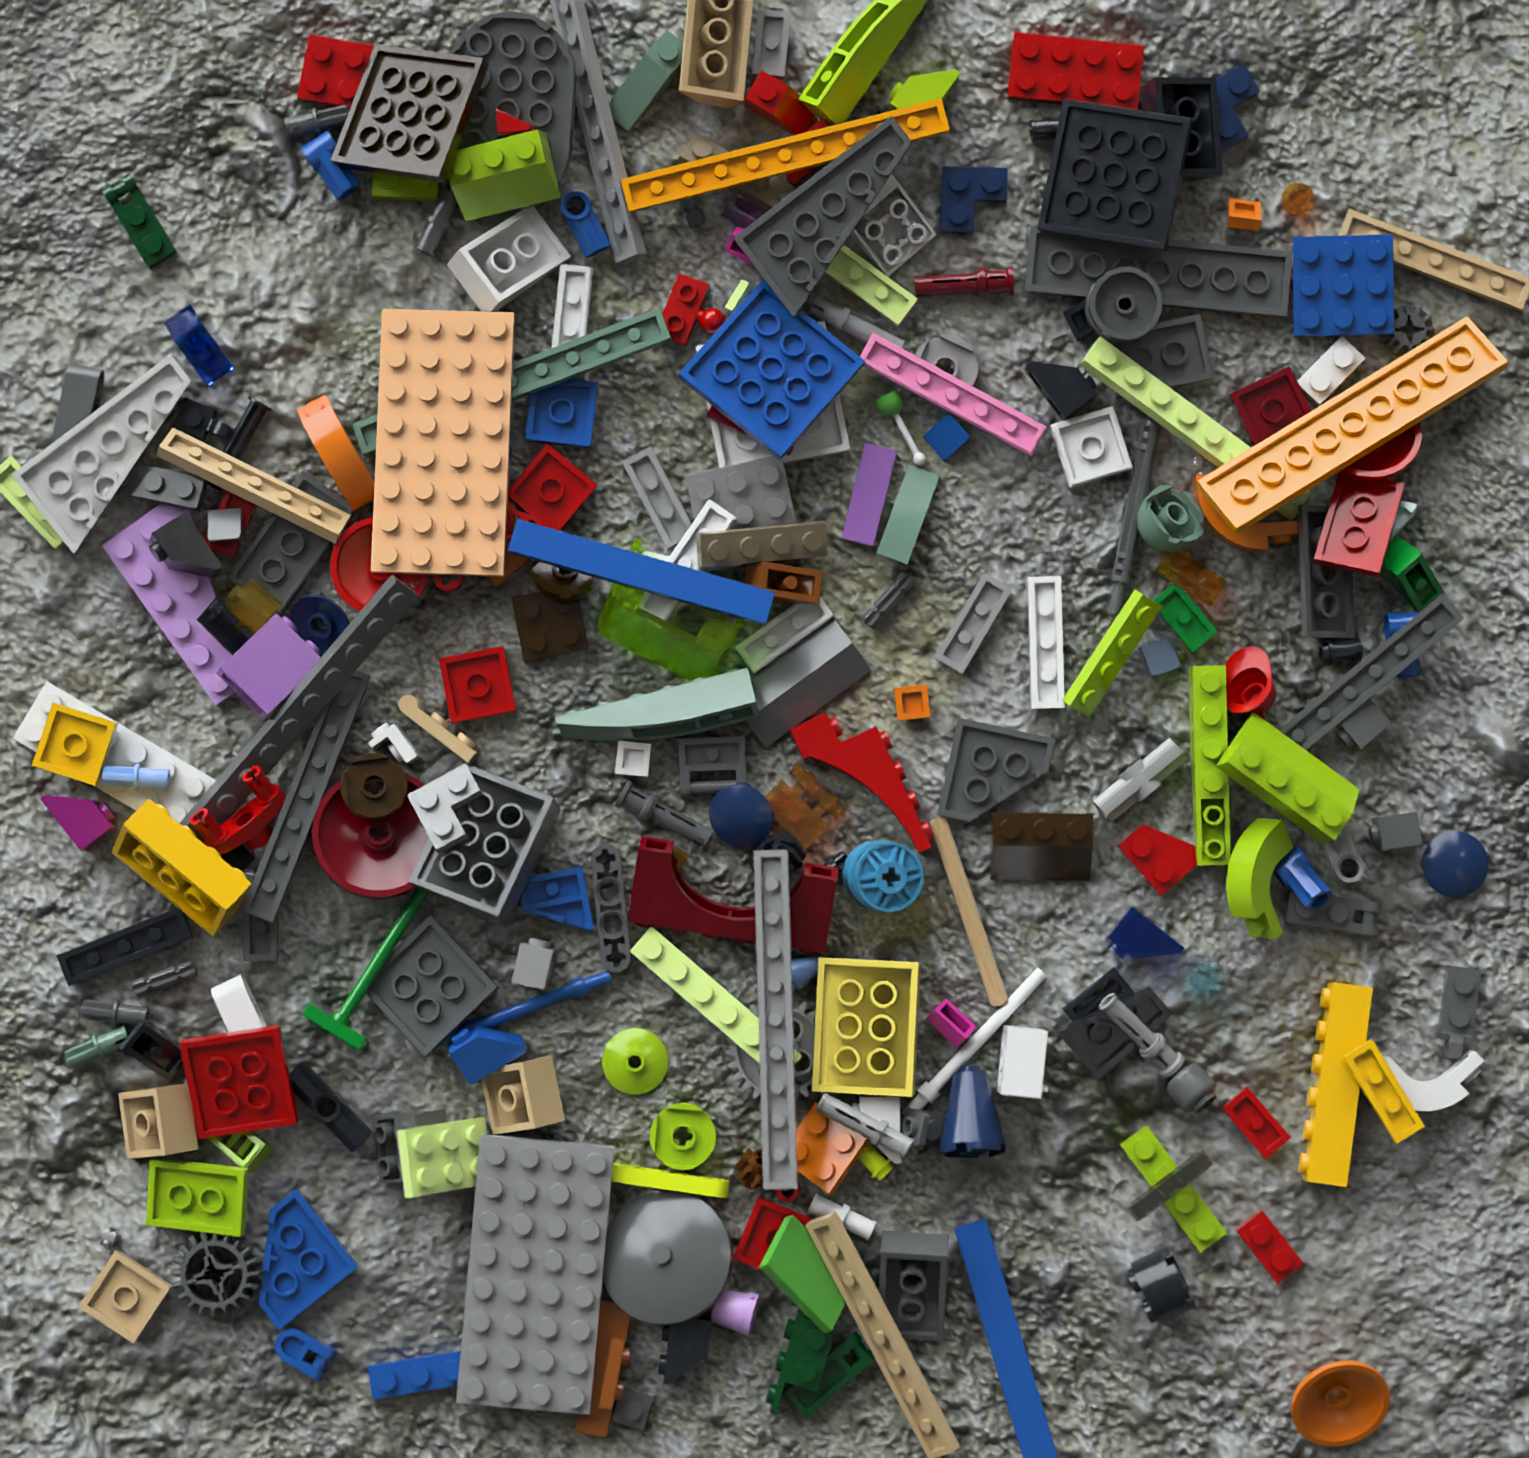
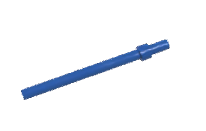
M607 970L585 979L581 976L570 980L569 985L466 1022L459 1026L440 1046L448 1044L452 1036L462 1029L468 1028L470 1030L475 1026L491 1028L569 998L576 997V999L587 996L589 991L612 983L611 974Z

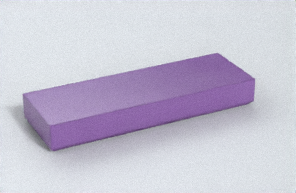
M865 443L841 540L873 547L896 450Z

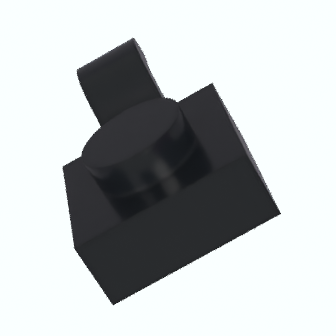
M184 397L172 428L202 441H205L208 433L229 440L234 431V428L230 425L214 420L217 413L215 409Z

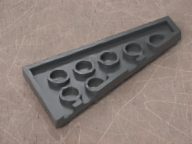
M893 116L886 119L734 237L736 243L794 318L912 145V141Z

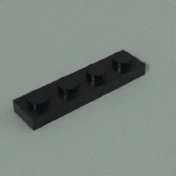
M175 908L56 956L67 985L72 986L194 938L186 914L179 908Z

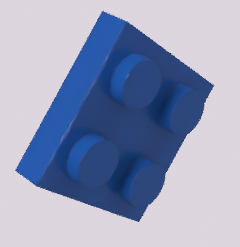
M569 379L530 394L525 441L591 449L598 382Z

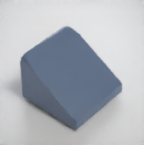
M1170 636L1138 648L1150 679L1181 667Z

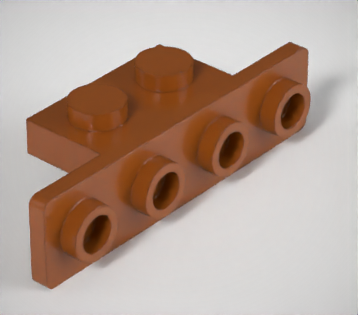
M600 1300L590 1415L577 1414L575 1425L576 1432L599 1437H607L614 1401L621 1402L624 1382L618 1381L620 1369H627L631 1351L630 1348H625L631 1315L621 1309L614 1301Z

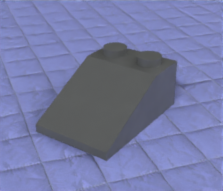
M882 1230L879 1294L903 1339L943 1342L949 1235Z

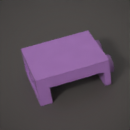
M277 613L233 654L216 673L262 720L273 712L295 689L321 658L319 648L310 640L304 641L296 633L298 629L294 623L285 616L281 618Z

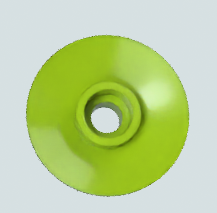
M641 1028L626 1029L617 1033L607 1043L602 1056L603 1071L607 1080L617 1090L632 1095L644 1094L656 1088L664 1079L668 1069V1053L663 1042L652 1032ZM633 1055L641 1059V1065L638 1068H632L628 1063L629 1058Z

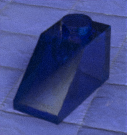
M191 304L163 322L174 342L206 386H209L234 369Z
M1132 906L1126 909L1104 937L1111 942L1107 948L1121 959L1126 955L1134 959L1178 954L1184 950L1182 945Z

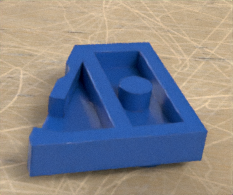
M582 866L530 876L520 897L523 912L587 930L594 929Z

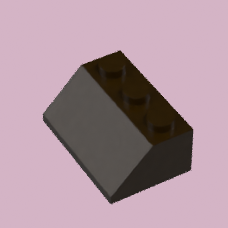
M991 813L990 879L1090 881L1093 852V814Z

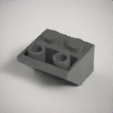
M445 1109L373 1117V1135L376 1144L377 1170L380 1183L403 1182L397 1130L447 1122Z

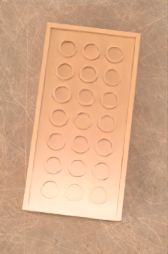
M382 309L371 552L372 573L505 577L515 335L514 312Z

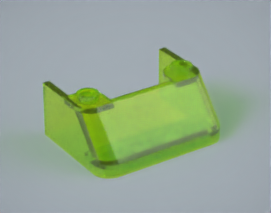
M636 539L630 551L641 554L644 548L642 541ZM615 583L612 584L598 619V628L605 638L690 682L699 677H713L719 674L746 622L745 620L737 618L734 626L723 620H711L703 626L698 637L640 608L639 605L645 592Z

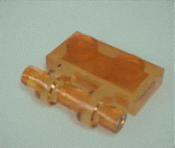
M797 764L789 773L798 783L791 789L781 780L765 798L775 812V820L792 836L794 835L800 841V845L806 850L829 827L820 816L827 810L837 819L845 810L836 802L838 798L832 792L828 794L815 780L817 777L811 771L807 772L800 764ZM805 789L819 802L813 810L799 797Z

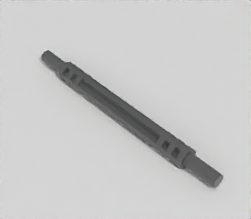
M1148 415L1146 420L1142 421L1111 582H1114L1108 614L1117 616L1121 611L1126 587L1131 583L1140 538L1136 521L1137 513L1141 503L1148 496L1162 427Z

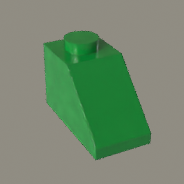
M1399 536L1389 543L1382 573L1416 612H1421L1442 593L1444 594V591L1423 554Z

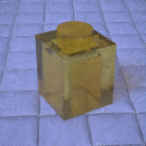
M253 579L243 588L236 585L225 599L229 602L227 608L240 620L236 626L239 629L246 626L253 634L264 626L283 604Z

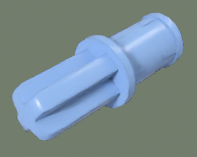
M136 764L135 767L107 765L103 768L102 781L105 785L133 787L137 791L139 787L168 790L170 786V769L141 768L140 764Z

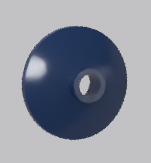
M309 595L301 598L293 606L289 618L298 629L296 633L304 641L310 640L319 648L321 657L350 624L343 609L333 600L321 595Z

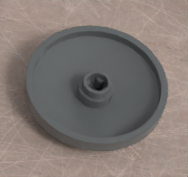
M671 1190L653 1191L630 1201L610 1222L606 1235L603 1281L613 1300L631 1316L654 1325H678L689 1322L704 1314L723 1294L732 1272V1242L728 1229L721 1217L701 1199L685 1192Z

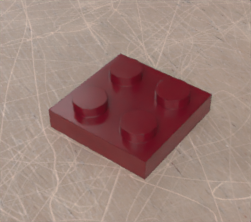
M1290 366L1229 394V398L1253 447L1311 412Z

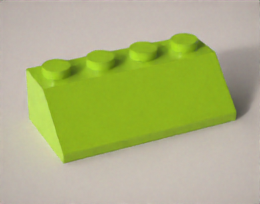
M1254 712L1249 715L1216 765L1221 771L1322 844L1336 840L1354 812L1360 790Z

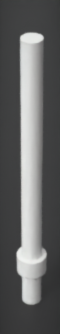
M1037 968L1008 998V1002L1003 1004L937 1075L929 1083L925 1081L917 1090L919 1094L901 1113L906 1117L908 1107L922 1110L928 1102L932 1104L940 1096L938 1092L953 1077V1074L960 1070V1067L978 1051L1047 976Z

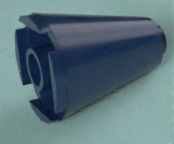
M979 1066L960 1067V1072L953 1074L939 1145V1154H944V1157L979 1158V1155L986 1154V1151H989V1157L1003 1155L1006 1153V1144L987 1073L981 1072Z

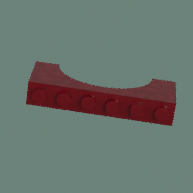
M641 836L628 922H634L637 926L643 928H650L651 926L665 927L675 933L696 932L707 938H718L720 936L733 938L734 941L743 944L756 942L755 907H733L704 897L694 890L680 873L674 856V841ZM805 863L804 871L799 881L790 890L791 948L799 949V951L805 954L825 953L837 884L838 867Z

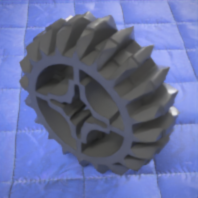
M200 1232L202 1241L193 1234L188 1238L192 1248L187 1244L179 1246L180 1251L185 1257L178 1255L173 1257V1262L181 1265V1268L172 1269L171 1275L180 1276L181 1280L173 1283L172 1287L173 1289L183 1287L185 1291L178 1296L179 1301L189 1297L191 1299L187 1305L189 1311L199 1304L198 1315L201 1317L205 1316L208 1308H211L213 1319L219 1317L220 1308H222L226 1317L231 1316V1304L236 1310H243L244 1304L240 1298L251 1302L254 1296L247 1289L258 1290L260 1287L258 1282L251 1280L252 1277L256 1278L262 1275V1270L252 1269V1265H256L261 1261L260 1257L250 1259L248 1256L249 1253L254 1251V1245L243 1249L241 1245L246 1240L244 1235L234 1242L232 1241L233 1236L225 1235L222 1238V1234H216V1232L213 1233V1238H211L210 1233ZM214 1246L228 1249L239 1261H224L220 1257L219 1252L215 1251ZM204 1248L206 1255L203 1257L205 1262L204 1269L197 1274L191 1275L193 1259ZM212 1264L215 1265L216 1269L224 1270L231 1268L219 1277L222 1280L221 1282L218 1281L216 1276L202 1278V1276L214 1269L211 1266ZM242 1270L241 1284L237 1292L229 1297L227 1291L229 1289V1276ZM195 1285H209L213 1289L214 1295H218L219 1299H211L204 1296L197 1290Z

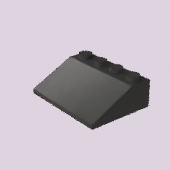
M467 764L483 794L454 810L468 838L439 854L429 838L409 879V883L478 918L506 928L561 810L554 797Z

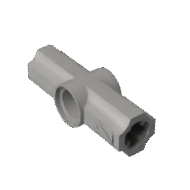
M1168 738L1144 759L1140 758L1118 776L1119 779L1096 796L1092 802L1103 817L1111 823L1135 802L1142 801L1161 785V781L1183 765L1187 758L1181 749Z

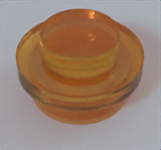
M1303 183L1290 184L1281 195L1282 207L1290 215L1302 216L1311 210L1314 204V194Z

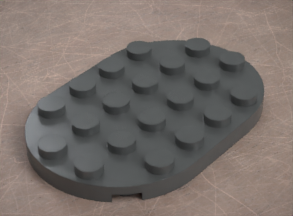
M500 12L481 18L462 37L460 36L450 52V54L484 58L489 64L457 150L506 138L500 135L497 130L496 109H499L546 133L559 186L569 167L572 152L576 67L571 51L564 39L554 28L532 15L520 12ZM535 205L527 206V207H524V208H520V209H516V210H512V211H508V212L520 211V210L527 209V208H530V207L535 206Z

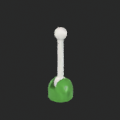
M896 389L875 400L874 403L882 414L894 417L914 455L913 462L920 466L925 463L926 456L919 452L899 415L903 400Z

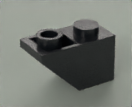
M699 1316L686 1323L663 1326L661 1341L668 1342L667 1355L660 1354L658 1375H664V1384H672L707 1355L711 1317Z

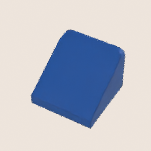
M950 413L923 436L943 461H946L970 440V436Z

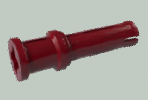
M1007 266L1006 270L991 271L980 268V270H976V273L914 276L915 297L977 293L981 298L986 297L987 294L1008 293L1009 296H1014L1013 266Z

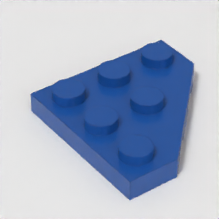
M298 1188L269 1210V1226L258 1304L278 1330L359 1267Z

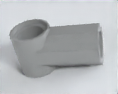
M1346 824L1335 841L1322 844L1330 864L1331 877L1340 885H1350L1358 881L1363 876L1365 870L1364 862L1357 854ZM1342 861H1349L1354 865L1355 874L1352 878L1344 877L1341 874L1339 867Z

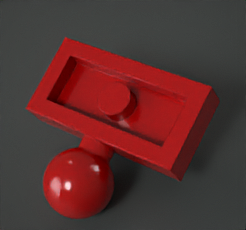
M678 273L662 313L672 339L671 342L687 347L696 322L700 323L703 331L708 334H714L726 321L725 315L719 309L709 308L705 311L702 310L710 290L708 283Z

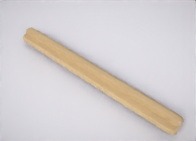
M942 816L930 821V827L990 1004L993 1007L1003 1005L1008 1002V997L947 818Z

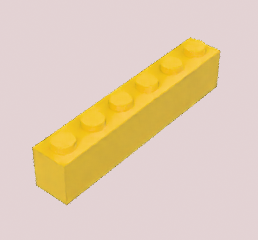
M1328 982L1327 988H1322L1320 1007L1324 1008L1323 1021H1318L1316 1027V1040L1320 1041L1319 1054L1313 1055L1311 1073L1316 1074L1314 1087H1309L1307 1094V1106L1311 1107L1310 1120L1304 1121L1302 1133L1303 1140H1307L1306 1152L1300 1154L1298 1162V1172L1303 1173L1302 1179L1307 1182L1347 1187L1360 1086L1342 1056L1366 1042L1373 988Z

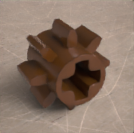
M747 1149L735 1165V1168L739 1170L738 1179L746 1188L753 1190L760 1186L763 1189L762 1149L756 1150L754 1153Z

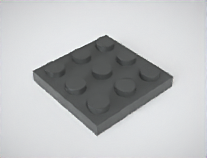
M430 915L390 954L366 994L425 1057H428L486 1002L499 987L434 917Z

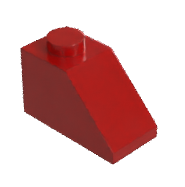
M761 70L745 96V107L793 136L805 133L815 117L798 100L800 95L763 70Z

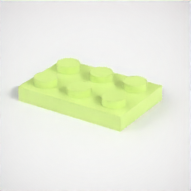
M485 1117L397 1130L405 1198L476 1186L480 1135L487 1134Z

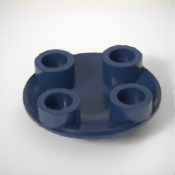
M739 782L736 785H730L721 789L714 796L709 808V819L714 832L721 840L734 847L749 848L760 844L769 835L772 824L775 821V812L770 807L767 799L759 791L752 788L746 782Z
M1461 831L1445 832L1435 837L1426 847L1421 860V868L1429 885L1440 894L1449 897H1462L1476 891L1483 884L1489 867L1488 856L1483 845L1472 835Z

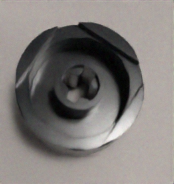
M1167 1246L1130 1263L1132 1268L1127 1270L1129 1273L1128 1278L1135 1292L1142 1291L1146 1298L1142 1300L1144 1303L1143 1308L1151 1324L1158 1321L1161 1325L1197 1307L1194 1298H1191L1187 1291L1190 1289L1173 1255L1166 1258L1170 1255Z

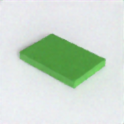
M793 1215L785 1217L759 1268L823 1333L833 1330L846 1302L807 1229Z

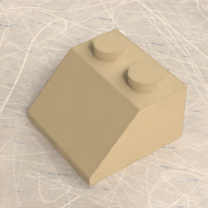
M552 1055L506 1064L481 1079L492 1135L534 1129L565 1121Z
M187 1083L118 1093L127 1159L164 1156L198 1149V1133Z

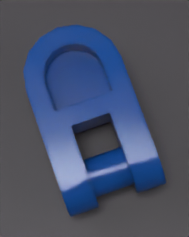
M288 1328L282 1331L275 1341V1351L280 1359L317 1381L323 1379L326 1374L325 1367L338 1354V1351L330 1345L319 1341L298 1328ZM309 1349L318 1354L313 1363L304 1359Z

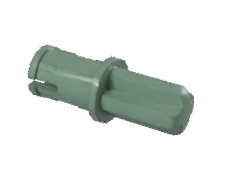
M122 1025L98 1037L96 1034L92 1035V1040L66 1050L65 1058L71 1068H76L97 1058L104 1060L107 1054L121 1049L119 1046L129 1035V1032L126 1033V1026Z

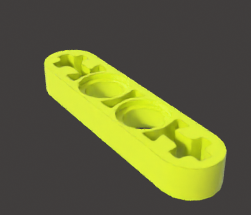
M613 1163L611 1182L720 1198H728L730 1181L726 1179Z

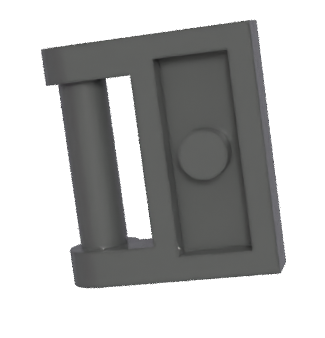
M744 736L678 739L681 799L691 798V795L717 794L727 786L746 782ZM736 770V780L690 782V772Z

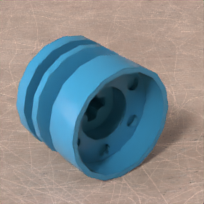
M884 840L865 841L855 847L846 858L842 871L844 887L854 901L861 906L884 912L900 911L911 905L920 894L924 882L923 866L917 855L905 845ZM882 873H892V880H882Z

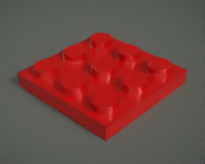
M280 1025L181 1040L179 1045L199 1139L298 1123L299 1118Z

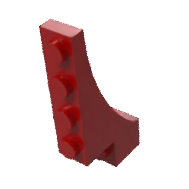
M827 713L790 729V733L803 761L808 758L820 761L860 782L876 795L895 815L908 833L918 853L932 847L929 841L934 839L933 833L927 821L920 822L916 814V810L920 809V805L914 792H906L902 780L906 779V775L899 760L893 762L888 753V750L893 747L885 730L879 732L875 726L840 742L838 737L843 735L836 718L829 719Z

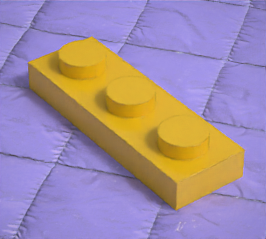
M1372 1039L1342 1056L1395 1144L1425 1127Z

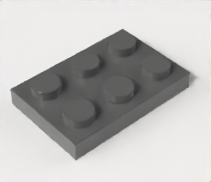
M1200 314L1158 322L1140 339L1126 344L1110 343L1170 388L1209 381L1214 378ZM1114 391L1116 399L1124 398Z

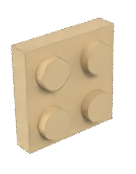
M115 1250L78 1308L134 1344L171 1290L172 1285L119 1250Z

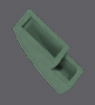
M912 465L908 466L878 547L877 557L907 567L939 475Z

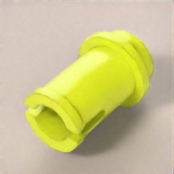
M870 1143L858 1158L872 1173L870 1177L872 1179L876 1177L879 1181L894 1168L889 1163L891 1160H886Z

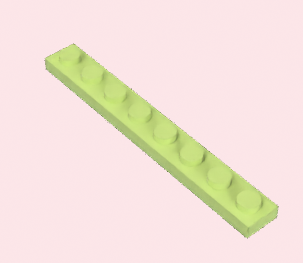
M1101 336L1094 342L1080 363V366L1218 468L1251 448ZM1308 490L1277 509V511L1291 521L1298 514V505H1303L1311 492Z

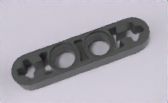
M602 844L597 846L591 854L600 954L603 966L611 972L618 973L624 971L631 962L622 861L620 852L616 847L610 844ZM608 849L609 854L615 855V861L610 862V872L612 873L617 870L618 878L605 877L598 880L597 873H605L603 863H597V856L602 855V850ZM606 882H613L618 886L619 895L613 901H606L600 895V888ZM610 915L618 916L623 923L621 931L617 934L607 933L603 927L606 917ZM624 936L625 944L618 943L619 953H625L626 960L620 961V967H614L613 962L607 961V955H611L613 952L612 944L605 946L604 939H618Z

